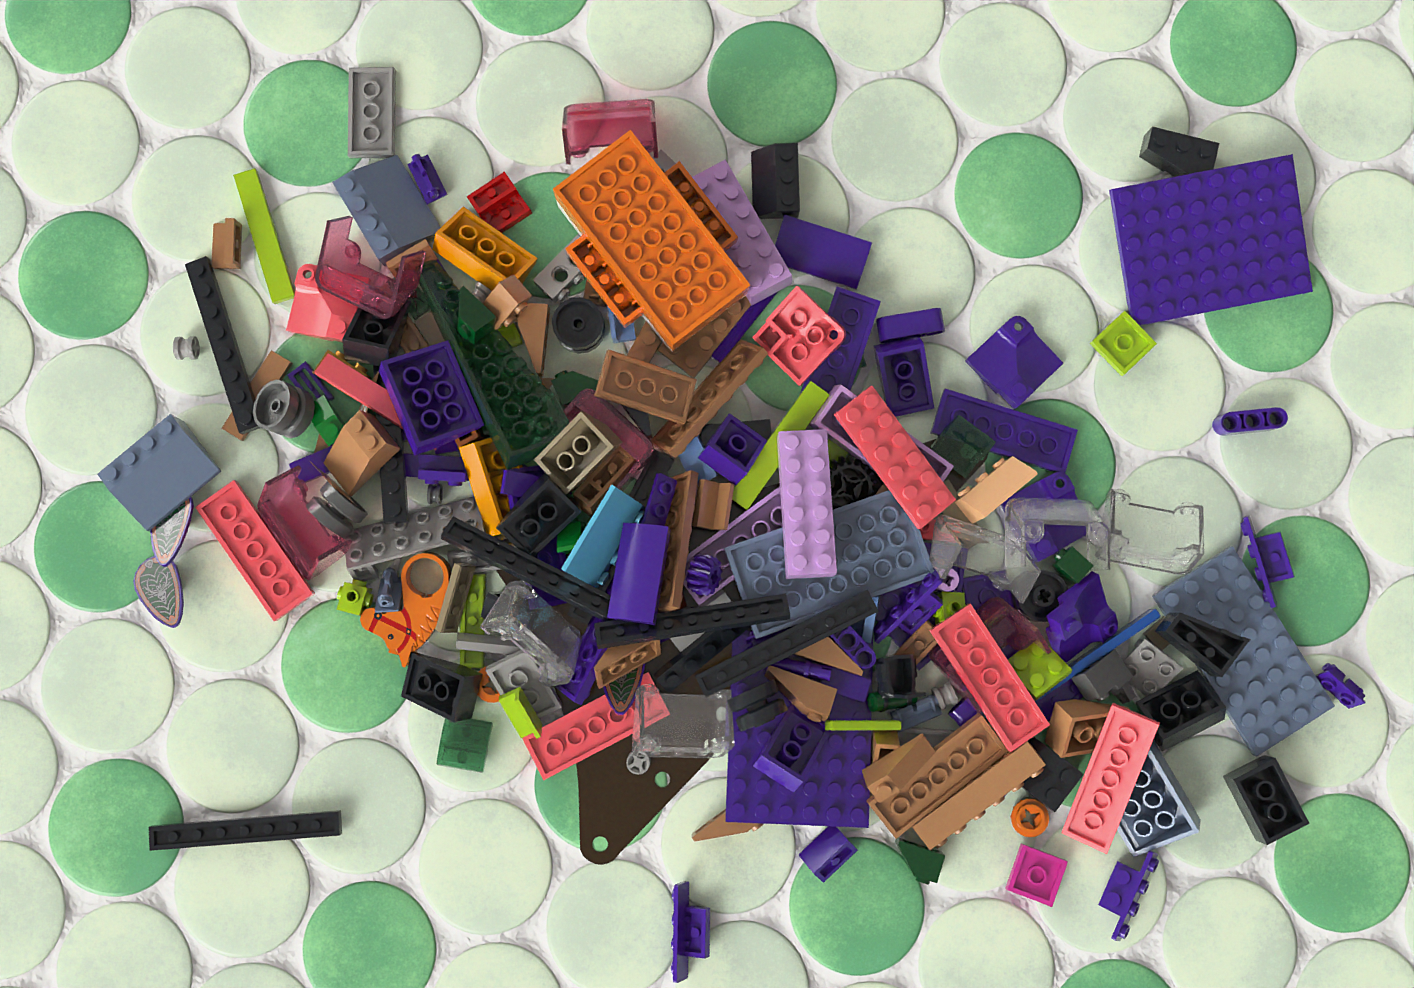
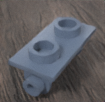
M389 567L383 572L375 613L399 611L402 583L401 577H398L394 568Z
M933 694L918 700L915 706L910 705L889 712L893 720H900L901 730H898L899 733L943 715L938 706V700Z

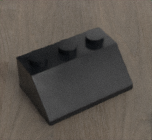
M775 143L751 151L752 206L759 219H783L784 215L798 218L800 212L798 143Z
M1198 670L1136 701V706L1141 715L1160 722L1154 741L1162 752L1225 720L1226 706Z

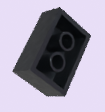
M1263 755L1223 776L1256 841L1269 845L1310 824L1276 758Z

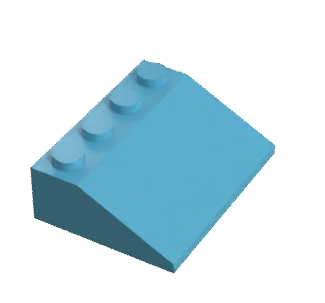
M611 485L561 569L595 588H598L599 585L603 586L609 577V573H607L612 564L616 565L623 523H641L646 507Z

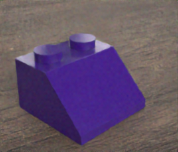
M729 413L707 442L698 459L737 485L748 474L768 440Z

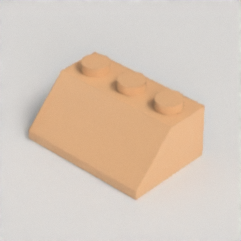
M1013 456L1007 460L1002 457L992 465L994 470L991 473L987 474L985 471L975 479L977 482L972 488L967 486L957 494L960 498L955 501V504L973 524L988 516L1038 473Z

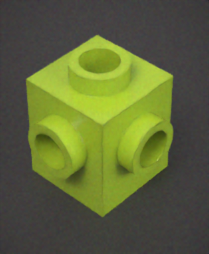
M353 579L352 583L344 582V585L340 586L337 593L339 602L336 610L361 616L363 611L372 605L374 594L371 593L373 588L366 587L367 582Z
M942 591L937 595L943 600V606L932 615L935 617V625L965 606L964 593Z

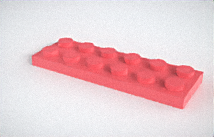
M872 385L833 414L917 529L923 528L956 500Z
M233 480L195 507L273 621H278L315 594L237 481Z
M971 604L965 605L929 630L1008 751H1014L1050 725Z
M647 672L643 674L635 701L625 714H616L606 696L603 695L543 726L540 738L536 739L532 733L522 739L542 779L545 780L664 718L670 712L650 673Z
M1115 703L1111 705L1061 832L1062 834L1101 852L1108 853L1160 722Z

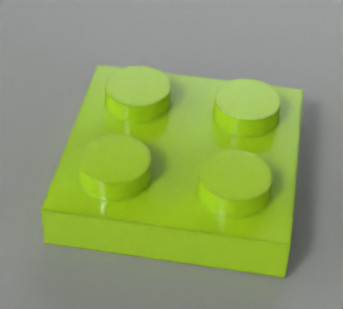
M1123 311L1090 342L1092 347L1121 376L1125 375L1157 344L1126 311Z
M1040 636L1008 659L1035 701L1072 673V669Z

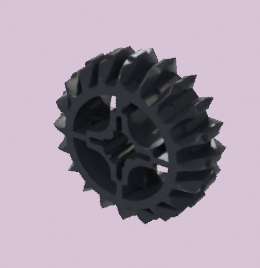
M839 456L838 462L835 459L830 460V482L833 477L836 480L835 486L831 489L832 510L842 507L833 500L835 497L840 498L844 496L850 503H854L871 497V493L878 492L877 489L872 488V485H875L877 480L870 479L875 473L872 470L867 471L869 466L862 464V460H854L853 456H848L846 460L844 456ZM852 468L859 476L848 478L846 474H843L842 470ZM845 483L849 484V486L847 487L848 491H843V489L846 487ZM862 485V490L858 497L857 490Z

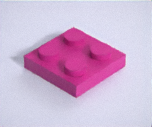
M1021 843L1005 889L1052 907L1068 861Z

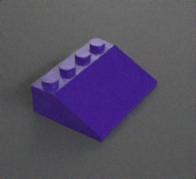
M448 340L381 361L379 373L414 456L436 449L484 426Z

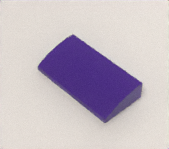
M784 215L775 243L788 268L856 290L872 242L788 215Z
M623 523L607 618L656 625L671 533L669 526Z

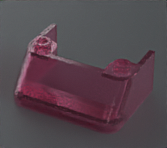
M651 99L580 103L564 107L562 136L566 165L571 164V156L581 158L586 156V153L592 147L609 146L629 130L634 133L648 153L653 151L654 158H658L655 101Z
M345 216L327 220L315 274V281L319 288L381 319L395 316L419 284L426 252L422 250L402 256L396 280L360 263L361 249L356 242L348 239L353 217Z
M584 389L541 437L544 440H553L564 426L569 424L581 411L606 424L623 442L620 446L636 460L627 475L616 486V488L623 492L641 472L653 454V443L606 399L594 396L596 390Z
M298 465L265 482L257 507L261 516L305 579L311 580L343 557L353 542L351 539L345 541L335 534L330 536L323 524L306 508L307 501L305 500L308 487L302 479L299 480L298 478L302 469Z
M1000 597L991 598L976 610V613L1001 650L1008 644L1015 650H1023L1034 642L1047 654L1052 652L1039 629ZM937 643L929 652L930 659L954 689L980 713L982 711L981 707Z

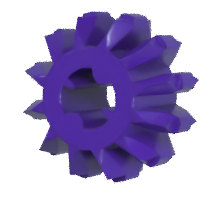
M707 554L695 556L693 561H690V568L687 570V588L702 596L714 594L715 589L719 588V581L722 580L721 573L723 570L721 569V562Z

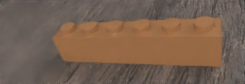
M1026 741L1014 751L1005 753L913 825L912 828L929 850L934 847L938 849L948 841L947 837L951 834L962 832L967 827L966 823L970 820L981 818L986 813L985 809L989 806L1000 804L1005 799L1004 795L1008 792L1019 790L1024 785L1023 781L1030 776L1034 778L1042 773L1044 770L1042 767L1046 764L1029 741Z

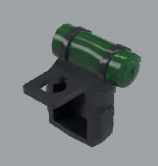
M913 654L890 655L876 659L878 691L870 693L867 698V705L871 712H885L890 709L905 708L910 705L915 706L918 702V697L926 696V692H917L915 690L917 667Z

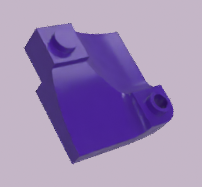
M1021 316L1010 318L965 360L994 393H999L1013 409L1020 406L1064 364L1038 337L1034 327ZM1019 324L1021 326V331H1017L1014 328V325Z
M1062 472L1053 473L1014 493L1001 504L1018 539L1024 543L1034 563L1040 562L1095 531L1075 494L1074 485L1070 478ZM1058 479L1063 483L1061 488L1056 486Z
M1091 571L1079 583H1076L1058 597L1059 606L1047 615L1050 626L1045 629L1051 648L1065 663L1091 643H1104L1117 632L1118 620L1116 613L1106 602L1099 574Z

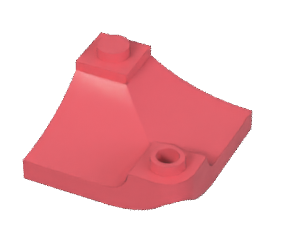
M305 264L301 266L295 280L296 292L286 330L332 342H342L366 291L369 292L371 280L329 270L318 265ZM307 272H312L310 278H305Z
M796 286L752 337L768 352V356L799 386H802L816 369L845 341L846 331L837 320L826 313L803 289ZM834 330L838 332L836 339L831 337V332Z

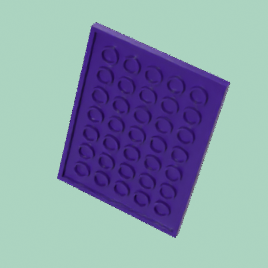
M1293 154L1109 190L1128 312L1139 326L1313 292Z
M746 630L732 642V657L752 646V643L746 644V637H749V633L753 631ZM843 635V645L848 648L851 647L854 642L852 636ZM872 638L871 643H868V642H866V643H867V644L870 646V648L873 650V638ZM861 652L858 660L862 665H867L870 661V656L866 652ZM794 654L786 657L799 661L809 660ZM811 660V663H816V664L824 665V664H821V663H818V662H815V661H812V660ZM873 666L868 669H862L863 674L861 677L871 680L865 703L836 694L830 715L826 720H871L872 712L868 708L867 698L872 693ZM762 669L730 686V699L768 682L769 680L764 676L767 669ZM810 677L808 678V679H810V680H813V681H816V682H819V683H820V681H821V679H817V678H810ZM780 691L767 698L768 702L778 698L784 699L787 708L791 704ZM745 708L738 712L729 711L725 822L869 828V804L866 800L870 798V790L866 786L862 770L870 765L871 730H831L805 780L793 793L753 767L785 712L776 716L774 720L740 732L735 720L738 716L748 712Z

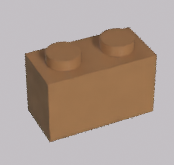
M514 274L499 282L482 303L496 316L494 329L497 330L502 326L507 328L517 320L515 315L520 314L528 307L526 302L532 295Z

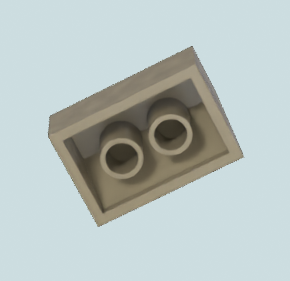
M581 411L534 461L567 495L576 490L623 442L606 424Z

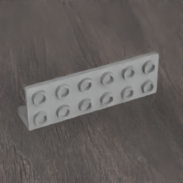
M475 496L409 514V522L385 524L381 521L355 528L344 539L348 572L356 580L364 582L379 578L378 569L375 564L450 544L441 539V534L453 516L486 533Z

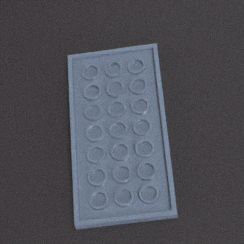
M889 490L833 510L837 574L833 577L786 579L783 527L724 548L742 600L785 593L787 595L790 619L751 625L756 639L797 625L867 589L871 597H875L923 580L928 573L934 572L920 530L917 529Z
M1231 546L1158 591L1152 597L1165 617L1168 613L1180 612L1238 636L1251 639L1223 677L1210 676L1197 666V668L1226 706V714L1252 755L1259 756L1335 707L1275 611L1271 608L1269 602L1264 601L1262 591L1234 547Z

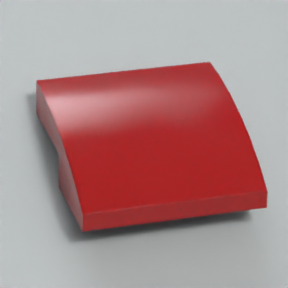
M505 172L466 196L480 218L501 233L532 214L530 208Z

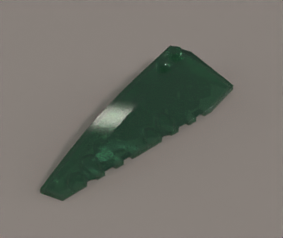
M436 260L413 265L414 272L444 341L448 340L482 421L507 470L534 460L569 424L555 394L542 384L541 378L527 367V363L522 357H518L512 350L513 347L498 330H492L475 344L469 339L463 338L458 331L460 290L453 283V279Z

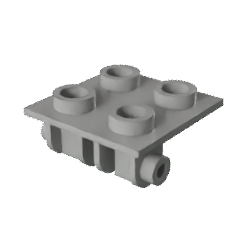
M1146 638L1143 641L1139 639L1134 645L1136 648L1123 660L1133 675V678L1129 680L1130 684L1145 696L1164 688L1183 669L1180 664Z

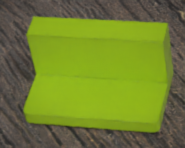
M521 686L500 695L499 702L520 738L532 733L536 739L540 738L542 723Z

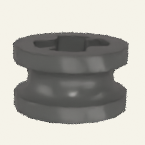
M429 484L427 490L428 504L436 502L437 505H441L443 499L442 484L437 486Z

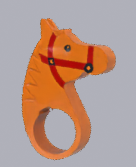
M426 552L411 557L403 566L401 572L403 609L395 612L375 613L374 606L364 610L361 614L360 622L362 627L380 636L389 648V653L399 655L403 667L408 666L411 652L418 650L434 633L451 570L448 561L437 553ZM422 558L436 561L441 566L444 575L440 589L434 594H427V596L413 586L410 577L413 565Z

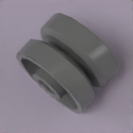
M273 380L263 386L254 402L253 416L255 423L260 428L284 437L295 438L305 432L310 425L314 415L315 404L313 397L308 391L294 387L281 380Z
M327 481L320 489L321 495L325 500L313 496L306 504V508L326 528L341 538L346 539L354 531L353 525L349 520L361 523L368 513L356 500L348 496L353 501L351 502Z

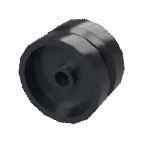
M581 297L569 298L562 302L554 311L552 318L553 331L560 344L568 351L577 354L588 353L596 349L603 341L606 331L605 322L598 306L589 299ZM578 323L582 324L580 328H577Z
M1046 570L1027 572L1017 578L1011 589L1015 611L1025 620L1048 622L1047 615L1059 606L1058 597L1068 590V586L1054 572Z
M774 679L727 700L731 712H738L745 708L748 711L738 716L735 720L740 732L754 726L755 728L788 711L784 699L778 698L771 702L767 700V698L777 694L779 691Z

